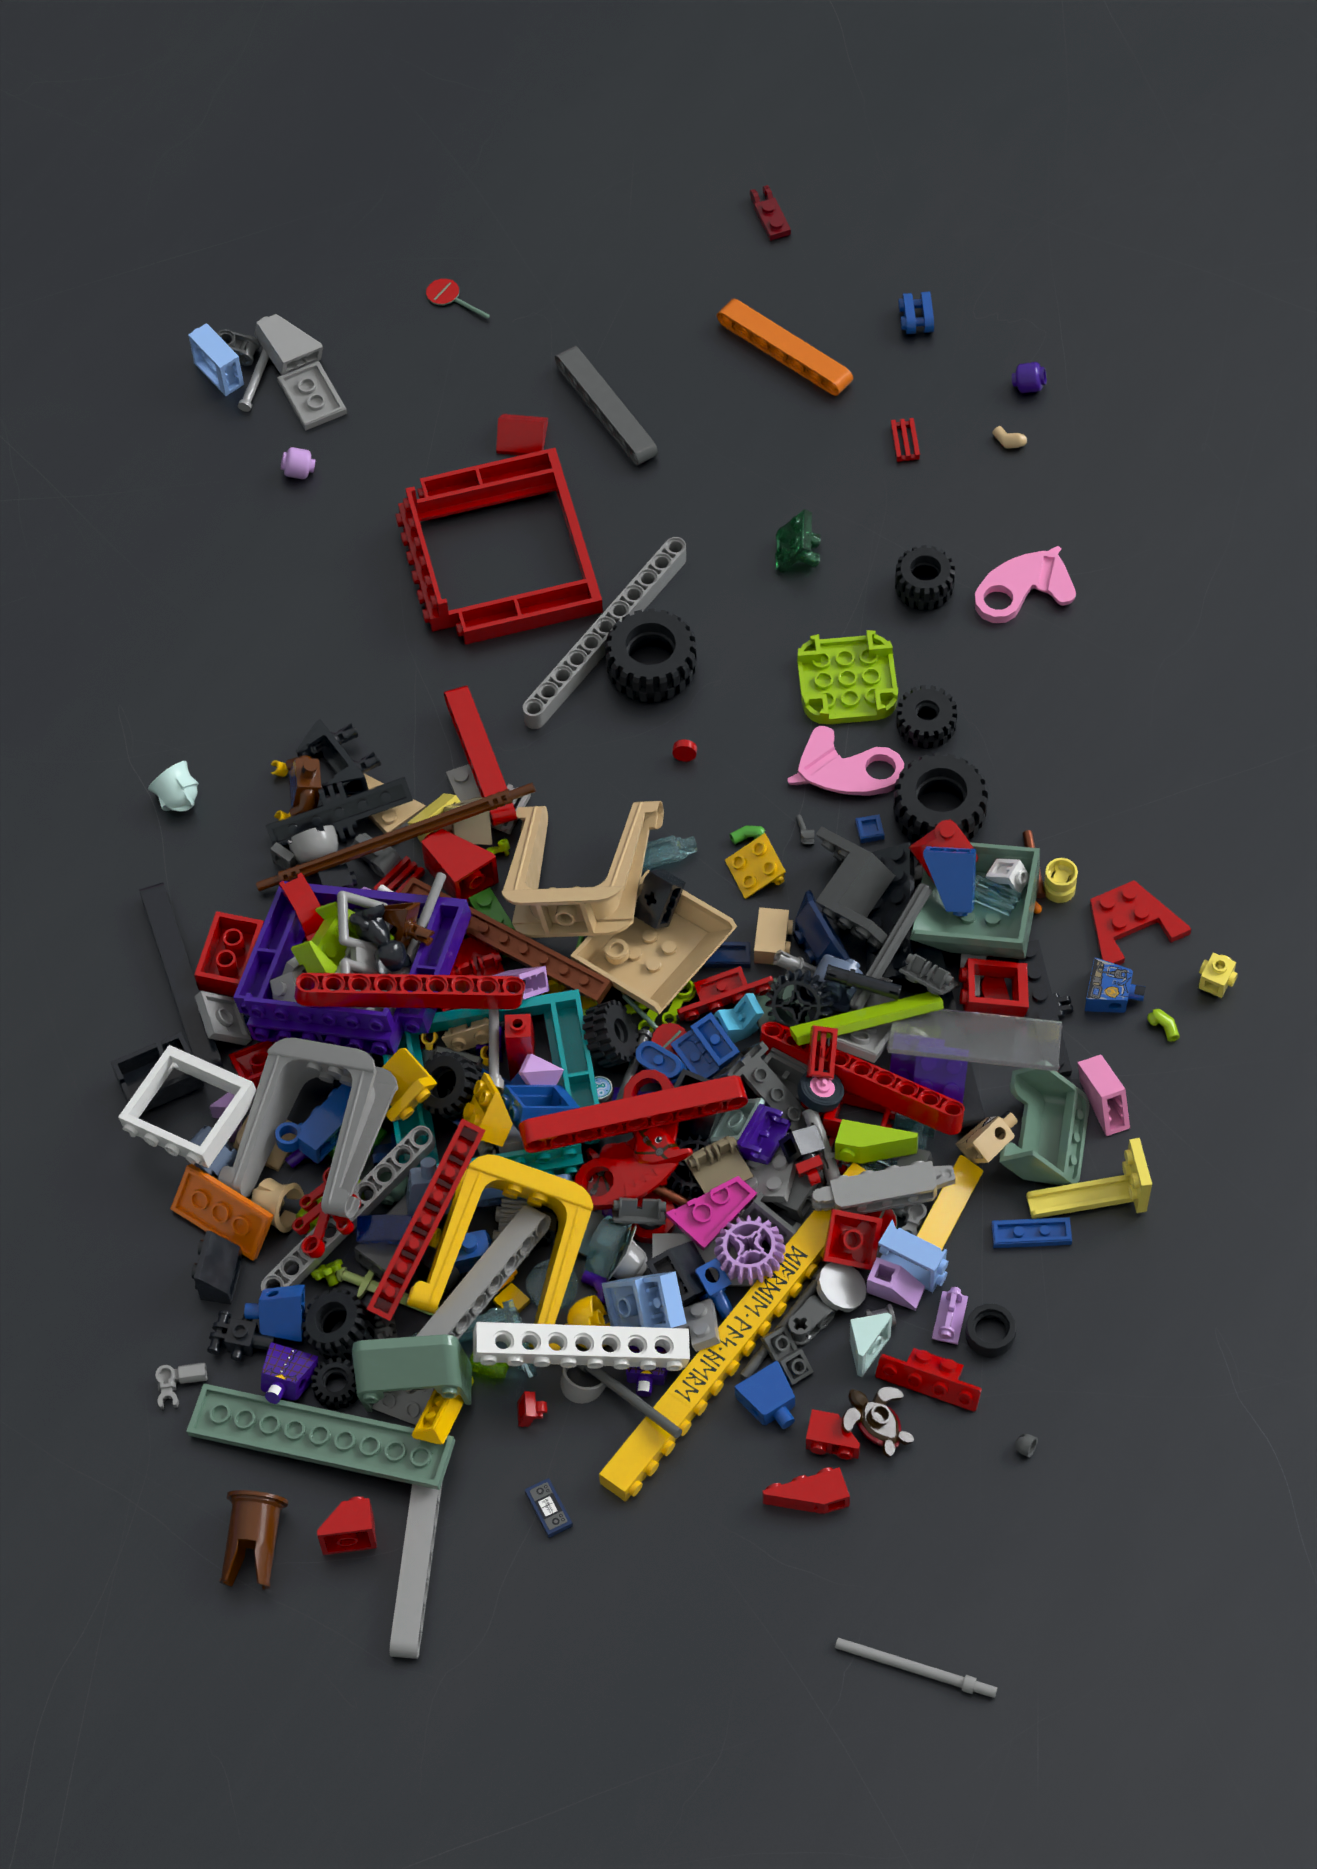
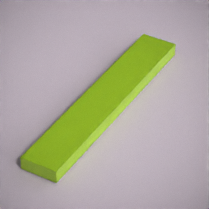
M926 992L898 999V1001L894 1000L790 1027V1033L797 1045L800 1046L810 1043V1033L813 1025L837 1028V1036L941 1010L944 1008L943 1000L939 995ZM818 1032L817 1041L820 1040L821 1032ZM827 1033L826 1039L830 1038V1033Z

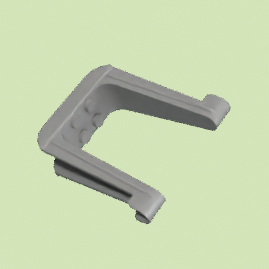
M284 1038L275 1042L268 1049V1056L233 1167L224 1166L220 1171L218 1180L241 1195L249 1197L276 1143L275 1131L280 1124L286 1122L303 1085L315 1077L328 1083H333L334 1079L340 1080V1083L352 1088L322 1197L321 1208L325 1214L351 1219L356 1215L360 1206V1200L352 1195L394 1094L398 1090L397 1079L390 1071L382 1067H376L372 1057L360 1049L299 1038Z

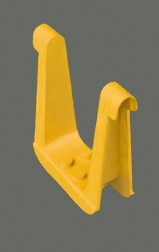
M490 1154L477 1157L469 1163L454 1193L427 1282L418 1281L411 1287L406 1305L435 1314L483 1189L494 1188L503 1191L502 1195L505 1197L517 1199L519 1196L527 1199L526 1203L538 1208H541L542 1205L547 1206L557 1216L558 1230L534 1324H555L593 1210L591 1196L582 1186L575 1182L507 1158ZM529 1343L528 1347L535 1349L534 1346L531 1343ZM549 1344L552 1350H560V1346L558 1344Z

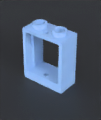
M207 323L188 334L194 364L225 396L244 385L239 356Z

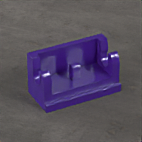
M764 1104L758 1105L737 1141V1147L744 1159L765 1165L769 1164L780 1145L778 1140L786 1135L791 1126L789 1120L779 1118L783 1114L782 1111L767 1107Z

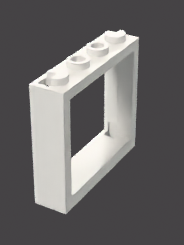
M169 1045L118 1118L123 1126L122 1129L129 1132L131 1137L139 1136L153 1147L161 1146L173 1156L180 1155L193 1165L197 1163L209 1168L252 1106L257 1090L252 1081ZM174 1068L235 1095L201 1146L139 1119Z

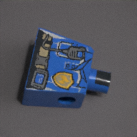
M1094 958L1085 1011L1126 1012L1128 999L1143 1001L1146 987L1131 984L1133 975L1131 969Z

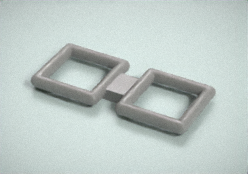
M339 891L337 894L339 943L350 947L351 959H341L340 973H350V970L363 974H379L375 968L374 958L378 946L349 937L348 903L365 908L388 904L350 892ZM385 921V923L387 924V927H388V929H389V935H390V924ZM345 1007V1008H354V1009L369 1010V1009H365V1008H362V1007ZM389 1008L393 1017L394 1008Z

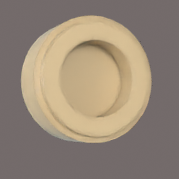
M621 939L609 941L604 947L606 960L611 964H622L627 961L630 955L628 944Z

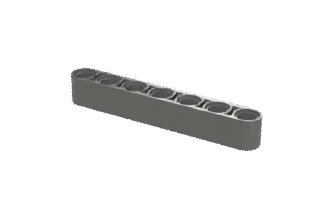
M573 346L555 356L556 365L635 465L638 466L658 455L657 446L652 438L577 346Z

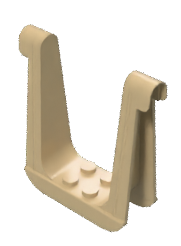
M662 801L633 803L608 876L605 881L595 887H552L549 889H538L548 826V811L546 806L517 808V818L522 820L521 835L504 889L502 890L505 900L516 905L512 920L514 929L530 938L612 935L620 933L634 923V913L649 831L659 829L663 825L664 808Z

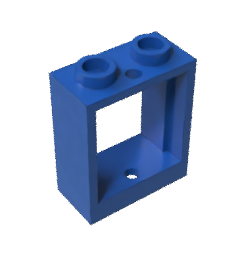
M505 1085L501 1095L510 1119L518 1131L519 1124L526 1119L580 1108L562 1085Z

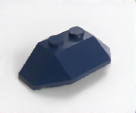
M806 891L795 919L793 936L798 945L802 944L805 949L804 955L807 962L817 967L825 954L845 961L851 959L827 917L821 912L822 909L816 902L812 891Z

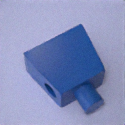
M486 1230L466 1233L454 1263L459 1273L469 1272L491 1246L492 1238Z
M305 1285L264 1289L259 1298V1303L245 1304V1319H259V1328L262 1335L302 1342L303 1333L305 1332L302 1329V1323L305 1322L302 1317L306 1313Z
M777 1360L735 1386L736 1399L762 1425H767L776 1420L782 1429H786L795 1422V1418L790 1413V1410L795 1407V1395Z

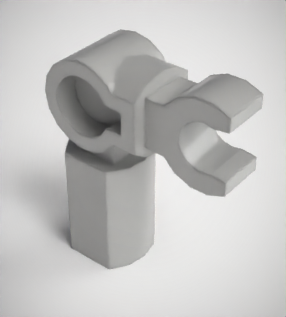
M923 1203L893 1208L896 1216L901 1218L906 1216L904 1221L906 1225L901 1229L917 1236V1229H921L927 1217L926 1206Z
M206 1364L178 1366V1369H173L169 1365L160 1366L155 1374L158 1381V1391L161 1392L157 1399L160 1409L164 1410L166 1399H172L174 1408H178L179 1400L174 1393L177 1382L187 1384L207 1381Z

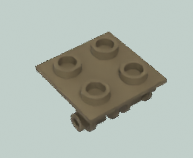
M728 1135L684 1159L704 1194L737 1176L744 1182L754 1177L737 1150V1142L733 1136L729 1137Z

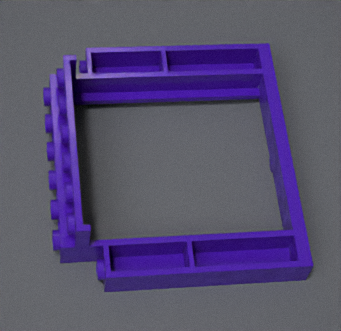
M309 884L320 906L337 902L338 892L346 891L384 902L388 905L420 902L417 918H420L428 895ZM280 886L278 887L233 997L239 1012L250 1015L247 1026L253 1040L277 1042L284 1038H299L356 1048L377 1055H394L404 1031L413 1034H428L437 1008H396L392 1017L389 1008H384L383 1012L345 1007L302 1006L297 1002L273 1000L270 980L281 976L286 962L295 957L291 951L292 946L304 943L306 940L292 905L284 896ZM438 897L427 925V929L435 932L434 935L430 936L434 940L429 946L423 943L420 944L409 974L450 975L472 916L467 899ZM348 903V909L350 910L353 908H358L362 910L368 909L362 906Z

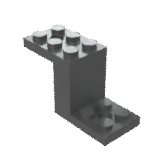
M821 826L816 833L823 841L821 845L828 851L834 852L833 857L842 864L816 902L823 908L821 912L834 920L833 924L843 931L847 928L850 929V933L860 940L866 938L871 946L880 950L888 935L873 921L868 919L867 916L895 875L873 853Z

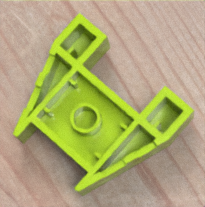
M332 902L316 908L315 911L324 921L312 940L292 946L291 948L299 965L303 964L307 973H335L341 959L346 955L345 950L347 946L339 943L337 902ZM348 909L349 937L359 939L349 923L350 915L356 912ZM390 934V940H394V937Z

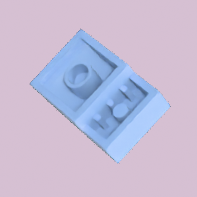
M676 1271L602 1283L610 1326L674 1328L686 1324Z

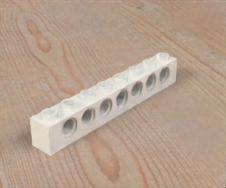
M476 1322L473 1330V1362H480L482 1365L507 1363L509 1366H521L523 1363L534 1364L537 1367H547L550 1364H561V1367L564 1368L587 1365L588 1368L592 1369L614 1366L615 1369L640 1367L642 1370H653L656 1367L667 1368L669 1371H679L682 1368H686L690 1360L689 1329ZM499 1341L504 1342L508 1348L500 1349L495 1343ZM522 1343H531L535 1349H525ZM549 1344H558L561 1350H552ZM582 1344L586 1346L588 1351H579L575 1345ZM609 1345L613 1348L614 1352H606L602 1346ZM629 1346L638 1347L640 1353L631 1352ZM655 1347H663L667 1353L660 1354L656 1351Z

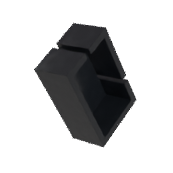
M182 1032L160 1041L163 1052L170 1045L192 1055ZM156 1043L111 1061L115 1077L125 1095L127 1103L160 1058ZM174 1068L143 1112L204 1087V1082Z

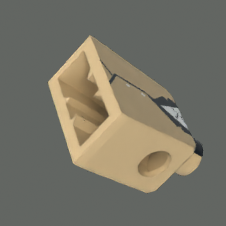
M1006 1111L1001 1117H987L960 1139L956 1146L974 1164L989 1163L1015 1137L1011 1128L1018 1121L1010 1111Z

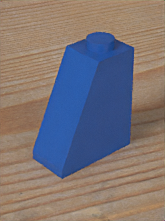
M926 846L923 851V857L946 912H953L955 916H967L968 913H972L975 900L976 849Z

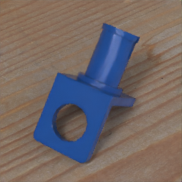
M715 1258L695 1269V1273L706 1291L705 1295L699 1297L700 1301L711 1298L722 1320L734 1309L724 1292L726 1290L725 1287L732 1283L725 1271L721 1270L719 1260ZM708 1268H714L718 1271L719 1278L714 1283L707 1281L705 1277V1272Z

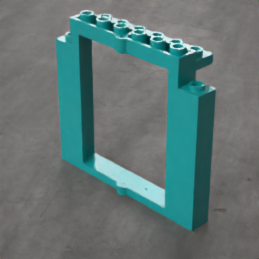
M579 989L530 997L522 1000L521 1006L517 1009H499V1021H505V1015L531 1014V1016L544 1014L552 1064L564 1069L557 1085H562L580 1108L599 1104L590 1050L586 1046L588 1041L584 1040L583 1036L586 1032L582 1029V1024H585V1022L583 1021ZM455 1009L437 1012L428 1033L445 1031L451 1027L454 1028L467 1024L469 1027L471 1022L485 1017L489 1019V1009ZM404 1031L397 1051L400 1048H406L424 1067L419 1035L422 1033L413 1034ZM383 1055L384 1065L393 1055ZM419 1103L414 1108V1113L406 1120L393 1121L396 1145L416 1126H426L435 1138L432 1115L422 1107L423 1104ZM427 1135L419 1136L416 1144H426L429 1137ZM605 1138L587 1141L585 1144H596ZM435 1140L434 1149L425 1158H434L437 1166L439 1165ZM581 1143L536 1153H528L523 1149L494 1154L552 1175L570 1174L575 1177L584 1164ZM407 1153L400 1155L399 1163L408 1162L410 1155Z

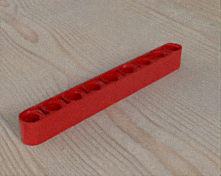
M303 973L296 979L294 997L296 1002L302 1006L512 1010L517 1009L522 1004L525 983L522 979L515 976Z
M766 1022L761 1026L759 1042L763 1041L769 1048L764 1053L765 1055H768L774 1047L808 1065L810 1043L797 1045L791 1036L790 1028L782 1024ZM817 1041L815 1068H818L820 1041ZM826 1044V1047H825V1058H824V1069L827 1070V1069H828V1058H829V1046H827V1044ZM836 1049L834 1074L841 1080L844 1090L942 1133L955 1135L961 1131L965 1109L959 1101Z
M734 1075L534 1117L522 1121L518 1129L525 1151L536 1153L737 1110L748 1103V1098L741 1077Z

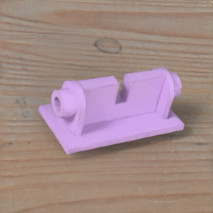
M951 1287L947 1292L942 1291L932 1335L933 1340L958 1345L968 1296L962 1295L961 1289L958 1287Z

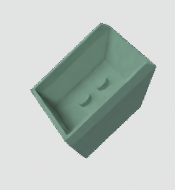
M970 842L973 848L976 849L978 862H976L974 909L967 916H955L953 912H946L936 885L924 870L921 883L928 885L932 892L913 923L910 940L950 953L1025 960L1039 886L1040 848ZM996 859L1021 860L1030 877L1020 894H1015L1009 884H992L988 882L985 876Z

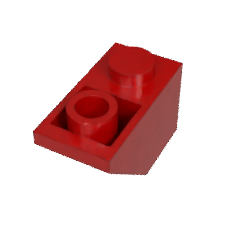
M812 1409L806 1436V1449L815 1454L823 1455L830 1453L837 1455L841 1459L850 1460L852 1458H859L860 1443L851 1431L850 1433L844 1432L841 1426L842 1418L839 1414Z

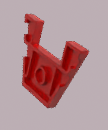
M1135 880L1090 899V908L1102 960L1117 965L1125 963V957L1115 941L1155 923H1159L1170 942L1191 934L1189 925Z

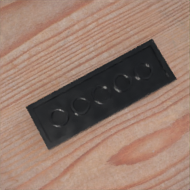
M910 842L871 852L895 875L867 916L888 936L915 892L914 855L909 849L912 845ZM912 926L882 977L889 978L893 982L906 979L905 975L899 972V969L908 965L905 960L909 954H915V941L910 940ZM866 939V973L880 951L867 942L868 939Z

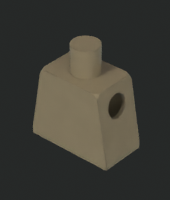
M475 797L445 806L444 812L477 801L484 797ZM490 811L440 828L473 844L492 845Z

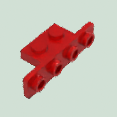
M739 966L694 982L700 1001L677 1009L680 1021H692L697 1019L702 1013L708 1011L714 1013L717 1010H722L723 1006L730 1003L737 1004L746 993H754L757 996L766 995L768 991H771L770 985L774 982L773 978L769 976L747 984L742 967Z
M913 1348L907 1362L881 1354L875 1374L879 1379L971 1411H976L982 1392L980 1387L959 1380L964 1365Z

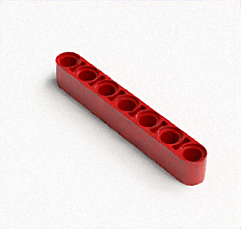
M468 686L445 691L446 706L481 797L485 798L507 789L506 783ZM513 803L490 810L492 826L517 820Z

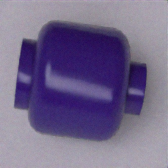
M1038 362L1019 364L1016 368V373H1012L1013 386H1017L1021 393L1041 391L1043 385L1047 383L1045 368L1041 367Z

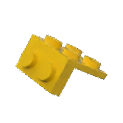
M400 1048L382 1067L394 1075L398 1084V1090L395 1092L390 1104L392 1107L386 1113L391 1122L400 1119L404 1121L414 1113V1108L430 1096V1091L437 1084L406 1048Z

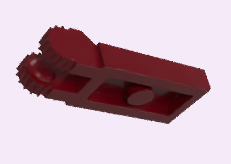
M769 185L763 186V195L766 200L761 202L756 189L750 190L754 210L769 240L791 235V228L776 198H773Z

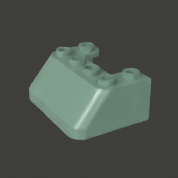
M1046 1063L1012 1071L1010 1092L1017 1100L1024 1104L1018 1146L1011 1142L1006 1144L1000 1151L999 1162L1023 1180L1062 1186L1078 1183L1081 1174L1089 1114L1088 1097L1082 1090Z

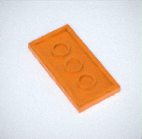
M193 1164L187 1165L170 1208L204 1231H212L240 1246L242 1255L252 1261L258 1258L274 1217L269 1211Z

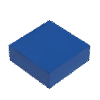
M879 814L855 818L860 843L884 839L885 834Z

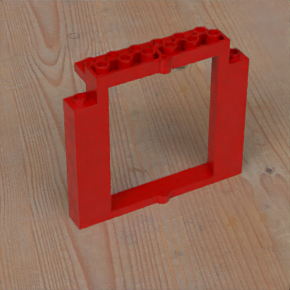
M556 448L420 478L421 488L417 489L419 499L416 498L415 487L405 488L406 498H403V503H398L399 513H396L395 517L398 528L403 527L404 532L401 533L403 546H408L409 551L406 552L409 566H414V571H411L414 585L419 584L420 590H417L418 600L420 604L424 603L425 609L422 610L425 624L430 623L432 632L456 626L458 637L463 636L466 645L603 613L601 594ZM556 491L583 580L448 611L447 599H441L420 522Z

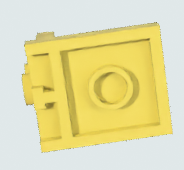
M1140 1138L1129 1139L1128 1150L1124 1151L1125 1161L1122 1162L1124 1175L1029 1191L1026 1194L1031 1218L1037 1219L1134 1202L1136 1213L1147 1212L1152 1182Z

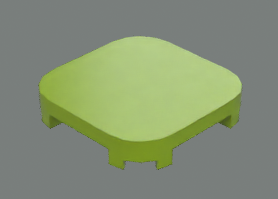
M866 630V636L819 639V634L810 636V640L804 643L801 648H798L797 668L802 707L805 714L812 721L819 724L875 721L888 717L896 709L898 688L893 647L890 641L876 635V631Z

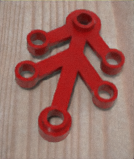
M330 1167L323 1174L324 1182L310 1194H306L300 1199L299 1205L307 1213L295 1219L292 1224V1228L297 1234L304 1235L310 1230V1223L318 1217L313 1235L306 1237L301 1244L302 1251L310 1258H319L325 1252L323 1237L330 1214H325L322 1211L321 1202L317 1204V1200L324 1194ZM331 1215L336 1222V1229L341 1234L348 1235L353 1231L354 1223L349 1218Z

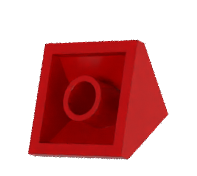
M502 414L498 418L496 453L524 455L542 451L544 449L548 418Z

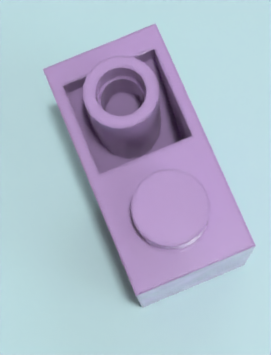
M876 1257L867 1279L866 1293L916 1311L925 1286L902 1266Z

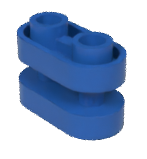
M930 291L921 292L920 299L914 300L912 293H903L902 298H898L899 312L904 314V316H901V330H906V334H916V327L923 326L924 333L934 332V316ZM921 308L922 317L915 318L914 309Z
M653 1041L642 1042L636 1049L637 1061L646 1070L655 1069L665 1074L673 1086L683 1068L688 1070L678 1056Z

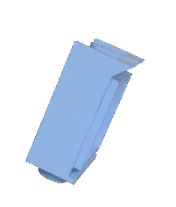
M892 1219L878 1242V1245L881 1246L879 1252L882 1253L880 1259L902 1266L920 1281L926 1290L933 1293L937 1285L942 1286L948 1274L945 1271L949 1263L946 1260L947 1249H944L942 1252L941 1248L901 1228L896 1229Z

